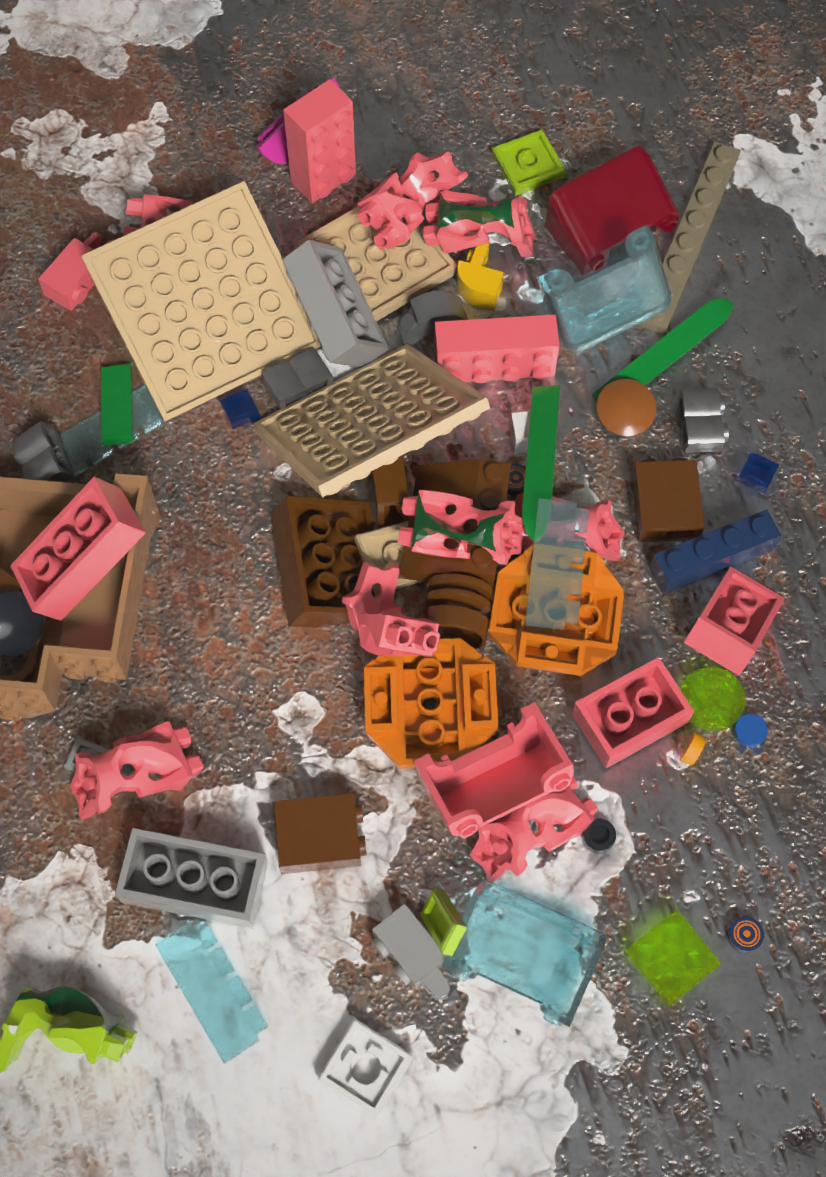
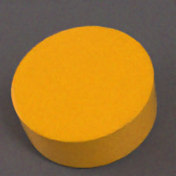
M695 732L683 750L680 761L689 766L693 765L705 746L706 738Z

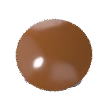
M620 379L609 383L599 394L596 405L597 420L600 424L614 434L630 438L638 437L651 426L657 410L656 401L651 391L642 383L631 379Z

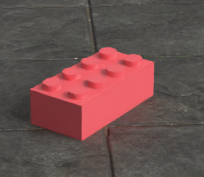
M331 79L283 109L291 182L311 203L320 198H325L333 189L342 183L349 182L356 174L353 101Z
M556 314L435 322V363L464 382L516 381L520 378L541 380L555 376L560 347Z
M93 477L10 566L32 612L61 621L146 532L123 490L113 484Z

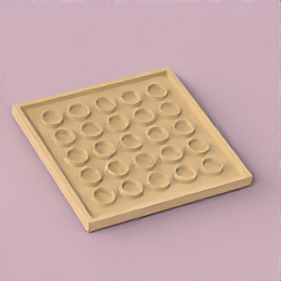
M245 181L81 255V259L164 422L263 375L266 369L274 363L289 362L299 351H308L322 346L318 336L310 327V318L306 310L299 303V294L294 284L287 277V268L282 260L283 258Z
M406 344L252 425L256 434L316 492L324 497L339 492L343 486L354 480L367 477L371 471L382 465L394 463L399 456L411 450L422 448L429 440L450 433L459 424L478 418L482 412L490 409V405L486 396L409 344Z

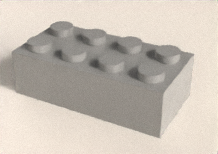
M307 240L282 259L287 268V277L294 284L299 294V303L306 310L310 318V327L318 336L322 345V353L330 363L362 368L389 350L342 248Z
M132 828L115 895L121 903L253 929L268 861L263 853Z

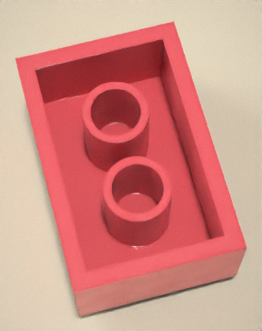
M658 657L576 701L572 716L606 769L688 724L694 710Z

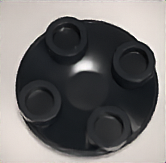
M8 591L0 594V654L4 656L21 655L33 648L39 641L44 628V616L32 612L23 592Z

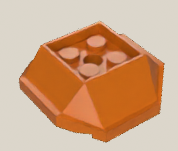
M534 543L521 556L510 562L497 574L488 636L518 667L582 676L617 653L624 590L605 566V562L598 552ZM551 612H559L563 615L564 618L561 620H554L550 618L548 614Z
M461 638L439 639L437 650L433 652L431 657L421 655H379L364 667L365 734L399 769L416 768L414 760L428 753L435 762H442L441 757L446 754L449 760L453 761L484 746L498 731L495 663L487 657H483ZM426 700H434L439 706L434 710H427L422 706V703Z

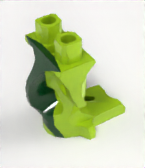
M26 986L16 999L9 1016L1 1028L4 1032L0 1040V1072L6 1071L12 1062L18 1060L26 1039L37 1028L42 1030L55 1047L68 1053L85 1054L90 1064H95L102 1057L115 1062L120 1061L124 1053L128 1054L131 1051L138 1031L123 1026L122 1023L125 1016L122 1014L110 1015L92 996L83 991L67 986H58L48 991H39Z

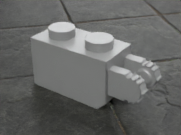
M403 904L372 929L373 936L375 937L372 944L383 958L389 955L397 965L393 968V971L405 986L409 982L415 989L421 985L434 1001L446 1000L448 993H450V984H448V980H445L446 977L440 971L443 954L434 939L406 904Z

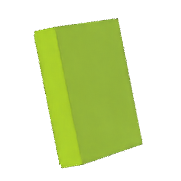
M543 129L492 147L491 154L515 196L566 177L567 171Z

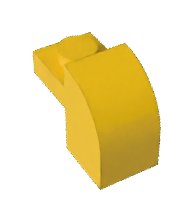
M489 242L476 246L475 251L470 249L466 262L459 260L457 288L461 297L470 305L495 312L503 288L504 272L486 268L489 258Z

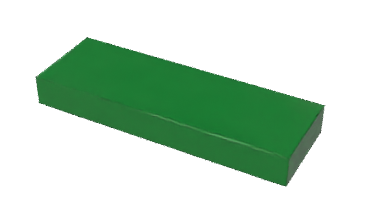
M131 364L101 367V440L104 446L134 442L133 369Z

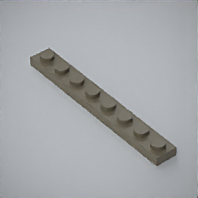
M714 141L639 318L638 326L662 335L666 334L740 156V149Z

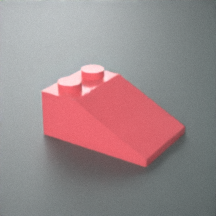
M730 566L684 643L722 665L725 669L740 676L759 647L785 598Z

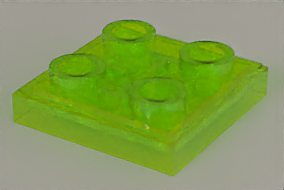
M677 909L624 951V955L667 1008L722 964Z

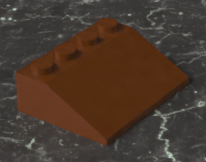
M474 459L418 465L413 496H418L419 490L443 492L473 499L474 508L485 511L496 510L500 503L505 502L507 498L511 463ZM450 504L446 506L445 510L447 514L451 515L456 512L457 508L456 505ZM409 516L407 528H414L415 516ZM476 519L468 521L463 526V530L466 532L473 531L477 526ZM447 538L444 541V546L448 549H455L458 546V542ZM467 544V552L470 553V559L420 554L411 551V547L404 545L399 578L428 582L435 575L461 574L483 580L493 589L497 562L493 560L492 555L486 549L472 544Z
M286 496L271 514L288 627L318 628L350 623L347 608L342 603V598L354 590L363 565L354 538L357 534L374 530L370 502ZM372 588V595L375 597L376 595Z

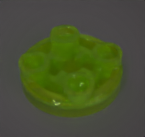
M717 667L698 669L687 677L681 688V692L694 710L689 722L699 729L711 732L727 731L738 721L744 711L746 697L743 686L733 674Z

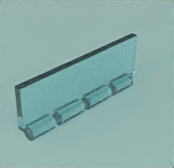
M142 386L134 391V441L141 438L137 431L139 427H141L145 434H148L163 425L164 422L146 387ZM101 411L59 435L63 444V452L72 466L73 477L89 469L84 461L88 457L92 464L95 465L115 453L111 445L104 446L102 443ZM133 442L116 444V446L121 450Z
M539 499L525 626L564 630L565 624L578 625L580 602L567 600L568 595L581 596L583 570L571 568V564H584L586 538L576 537L574 532L587 533L589 510L577 508V502Z
M202 921L194 927L189 922L155 944L225 1064L260 1041L257 1034L265 1030L268 1025L256 1005L243 1012L242 1007L251 1002L252 998L239 976H235L227 982L224 980L225 977L235 970L221 947H217L208 953L207 949L216 944L217 939L206 921Z

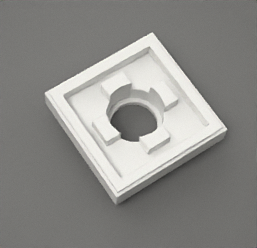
M354 1018L317 1081L370 1116L378 1119L414 1056ZM362 1057L373 1058L379 1067L377 1077L370 1083L359 1082L353 1074L355 1062Z

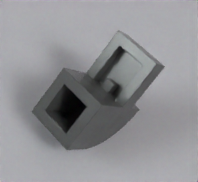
M431 291L410 300L412 308L395 319L404 344H409L410 346L420 341L432 331L435 332V322L469 320L461 298L448 291Z

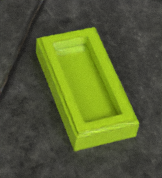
M434 887L420 917L441 953L453 956L467 926L445 890Z

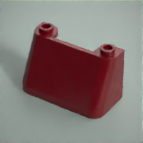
M636 146L556 189L548 200L545 227L584 276L591 271H599L606 265L610 249L651 227L657 233L672 231L678 224L679 212L651 156L644 147Z

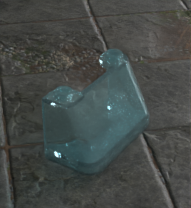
M648 225L633 231L626 238L625 248L629 258L575 283L567 271L556 269L538 277L544 310L547 315L556 314L558 337L567 350L571 352L584 351L663 313L669 308L671 304L670 289L655 238Z
M481 881L473 892L462 918L467 929L453 956H446L442 968L449 970L448 974L460 981H467L468 978L474 979L477 975L539 1003V1008L544 1013L543 1018L549 1023L556 1026L564 1024L570 1027L603 952L606 936L593 927L490 881Z

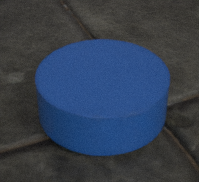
M745 714L736 722L733 733L740 745L747 748H755L761 745L767 737L768 727L760 716Z

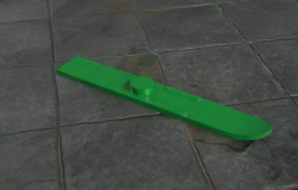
M719 298L703 305L596 390L592 396L597 400L605 386L620 379L635 380L646 386L720 327L730 316L733 303L729 299Z
M560 385L534 386L532 388L522 506L523 524L532 542H540L550 522Z

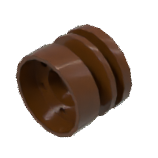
M461 574L435 575L428 581L425 604L428 608L424 610L422 618L439 623V639L461 638L474 649H478L484 646L487 640L489 620L486 616L491 611L492 605L490 603L494 590L488 583L472 576Z

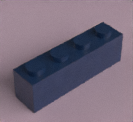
M766 509L654 554L650 571L662 594L666 595L725 571L730 566L735 567L774 551L782 535Z

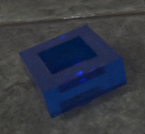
M247 389L219 400L232 430L260 418L259 411Z
M751 452L737 482L765 494L779 464Z

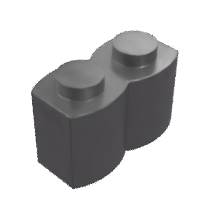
M316 349L297 352L289 362L270 365L266 372L263 373V383L280 410L332 384L333 376Z
M717 388L681 389L678 397V414L684 453L720 452L724 443L728 442V425L723 424L721 417L725 412V401L723 397H719Z
M40 421L13 440V455L18 464L22 466L23 479L66 482L73 477L72 466L63 452L62 441L54 427Z

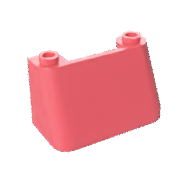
M535 702L520 709L523 718L517 726L513 722L507 725L508 734L453 761H450L446 754L441 757L442 762H435L429 753L414 760L426 795L453 836L469 837L478 828L553 791H562L571 784V779L574 776L573 764Z

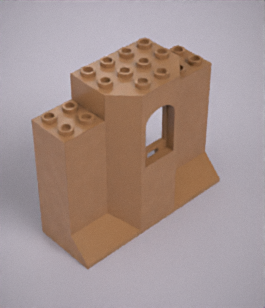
M115 473L113 485L123 490L146 534L61 621L43 615L44 628L42 635L36 645L28 651L23 669L15 674L0 676V718L18 721L20 717L33 718L56 711L62 674L76 680L84 679L85 676L97 677L98 680L109 683L116 682L117 679L127 680L150 539L161 518L148 476ZM0 477V568L17 580L10 565L86 484Z

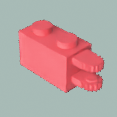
M98 232L92 233L84 243L74 238L38 278L43 294L70 311L86 299L94 283L81 259V255L95 250L101 245L103 239L101 234Z

